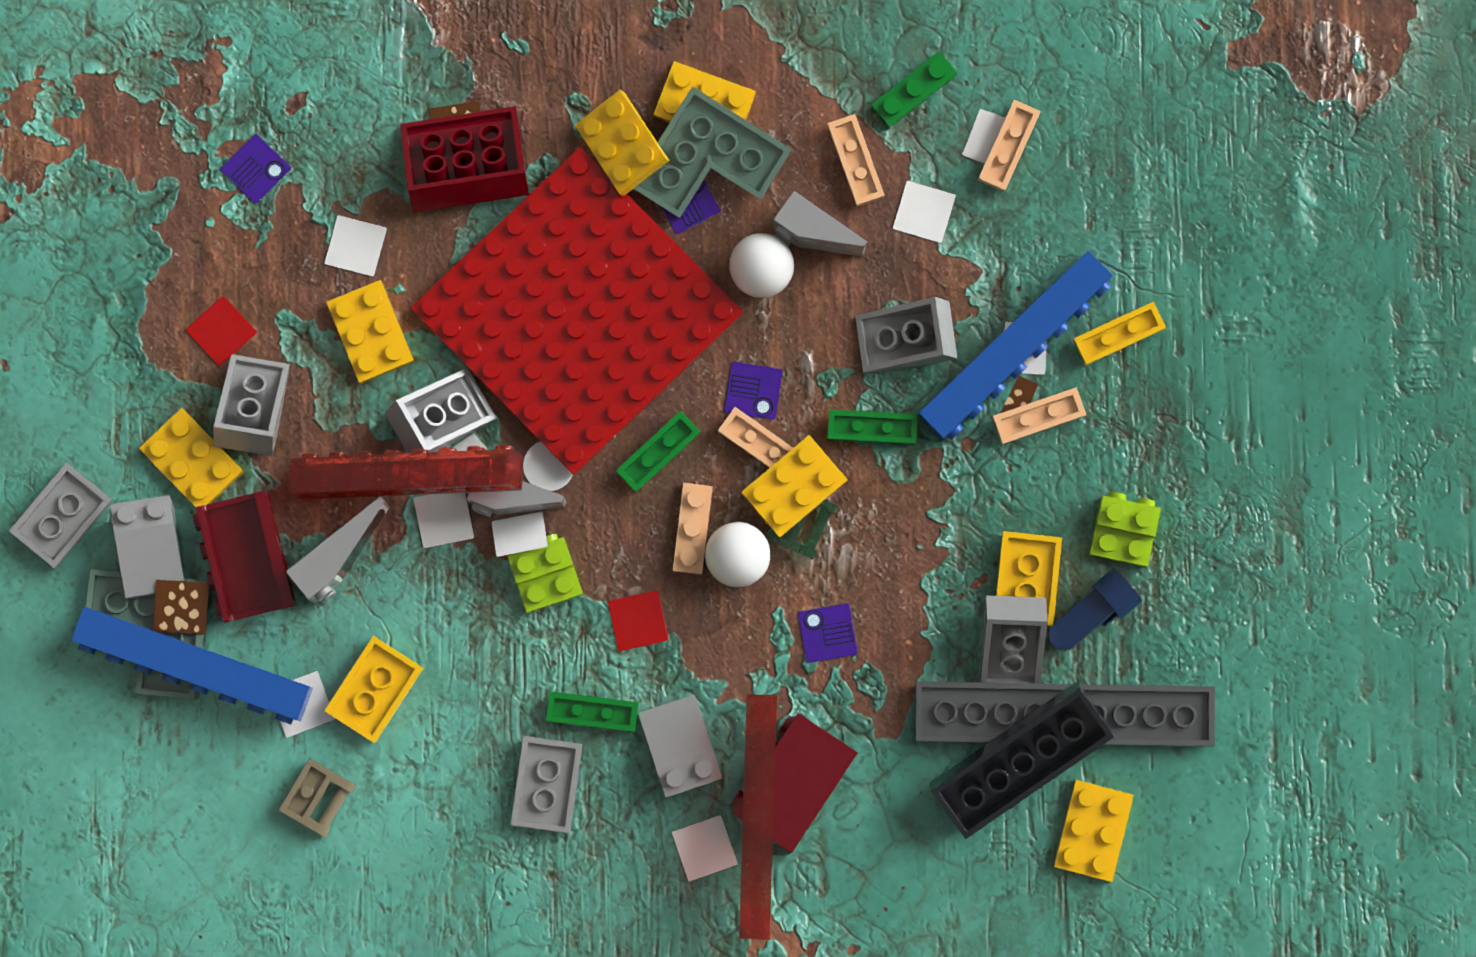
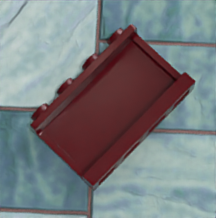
M269 490L196 507L197 513L193 514V521L196 531L202 532L204 542L200 543V550L203 560L209 561L211 571L207 572V578L210 588L216 589L218 600L214 601V607L218 618L222 617L223 622L227 623L297 605L291 579L286 572L288 567Z
M799 713L795 718L790 715L780 729L784 735L778 743L774 740L771 742L763 754L768 759L762 768L756 765L747 778L751 785L745 793L739 790L730 804L735 808L732 812L733 815L790 853L794 851L858 754V752Z

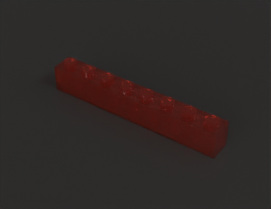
M496 445L494 450H485L481 446H469L467 451H457L456 448L451 447L439 448V452H429L427 449H412L411 453L405 454L398 450H385L383 455H374L373 452L358 451L356 456H347V454L340 452L329 453V457H320L317 454H302V458H294L290 461L289 494L301 500L522 491L523 455L515 451L513 446Z
M746 695L739 939L770 940L777 695Z

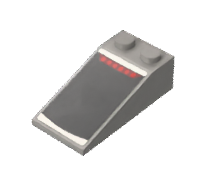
M381 496L286 571L308 600L315 604L320 601L323 604L336 594L334 589L339 586L390 508Z

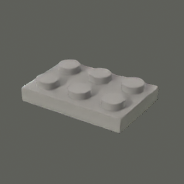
M66 462L9 532L50 566L57 569L114 500Z
M523 736L511 819L512 826L571 833L583 744Z

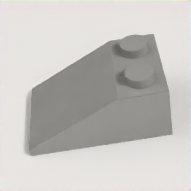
M795 191L774 218L773 231L776 232L775 236L784 241L787 246L792 243L800 248L860 257L865 253L866 240Z
M932 297L855 315L863 373L932 365L958 359L949 301Z
M231 354L213 427L214 446L273 456L290 364Z
M468 367L396 400L385 412L387 419L413 464L443 450L497 418Z
M479 466L467 497L474 512L486 517H491L492 513L506 515L565 508L567 503L563 495Z
M170 495L111 504L114 537L126 600L155 595L157 579L184 581L175 508Z
M986 595L980 682L1040 683L1047 630L1046 598Z
M695 694L638 713L665 798L723 780Z

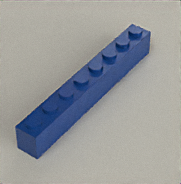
M1087 251L919 412L918 418L941 441L947 436L952 440L964 429L961 423L968 416L973 420L985 408L982 403L989 396L994 400L1006 388L1003 383L1010 376L1016 379L1027 368L1024 362L1031 356L1037 359L1048 348L1045 342L1049 338L1054 336L1057 339L1069 328L1066 322L1073 315L1077 318L1082 316L1090 308L1087 302L1094 295L1100 298L1111 287L1108 282L1113 275Z
M83 607L71 641L79 643L78 650L95 655L97 649L107 653L105 658L121 665H123L124 659L135 663V670L151 675L152 670L164 673L162 676L163 680L179 685L180 680L192 683L190 689L206 695L210 689L220 693L218 699L234 705L237 699L248 703L246 709L262 715L265 709L275 712L276 716L274 719L292 725L293 719L301 722L313 690L312 687L87 607Z

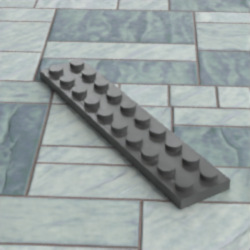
M916 681L915 742L988 743L1072 684ZM1079 684L1115 736L1104 745L1215 746L1214 686Z

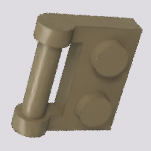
M309 758L279 811L323 837H327L330 832L328 827L349 792L353 793L357 785ZM333 782L339 787L317 822L311 816L329 785Z

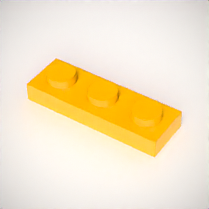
M1153 301L1075 337L1073 342L1084 365L1087 366L1165 330L1166 326Z

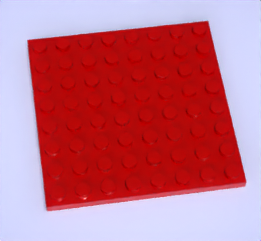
M581 147L568 157L411 307V310L573 476L588 464L614 439L615 435L617 436L744 314L743 310L628 194L623 196L618 193L605 171Z

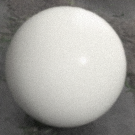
M756 233L743 238L735 246L731 253L729 269L734 283L741 291L752 297L767 298L778 294L789 284L794 271V259L791 250L780 238L768 233Z
M732 522L721 526L711 535L705 549V560L710 573L716 580L730 587H745L758 581L766 572L770 562V547L763 533L753 525L743 522Z

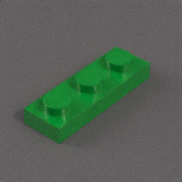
M938 51L872 103L871 108L890 129L954 79L958 73L942 53Z
M829 409L827 440L916 445L918 414Z
M679 411L616 470V473L637 493L698 437L701 431L682 411Z
M549 692L546 722L635 732L639 702Z

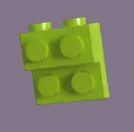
M1109 492L1108 496L1103 495L1100 498L1089 555L1147 568L1153 540L1156 537L1161 508L1155 507L1156 501L1146 498H1138L1136 503L1127 501V495L1118 492Z
M557 534L546 536L547 547L508 555L527 614L583 595L564 537L558 539Z

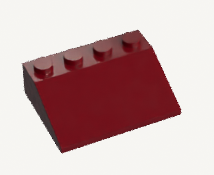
M516 106L400 124L407 188L413 213L529 195Z

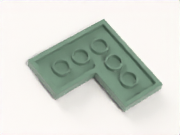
M692 86L658 141L669 162L634 189L681 218L712 168L761 200L792 149Z
M90 569L86 600L87 608L153 631L155 595L126 600L121 572ZM184 579V581L208 583V581ZM157 632L203 648L204 635ZM152 670L151 675L141 671L137 673L135 694L196 700L197 691L190 689L192 684L190 682L180 680L179 685L163 680L162 676L164 673Z

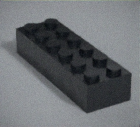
M1075 682L930 782V789L963 837L967 839L1115 736L1079 683Z

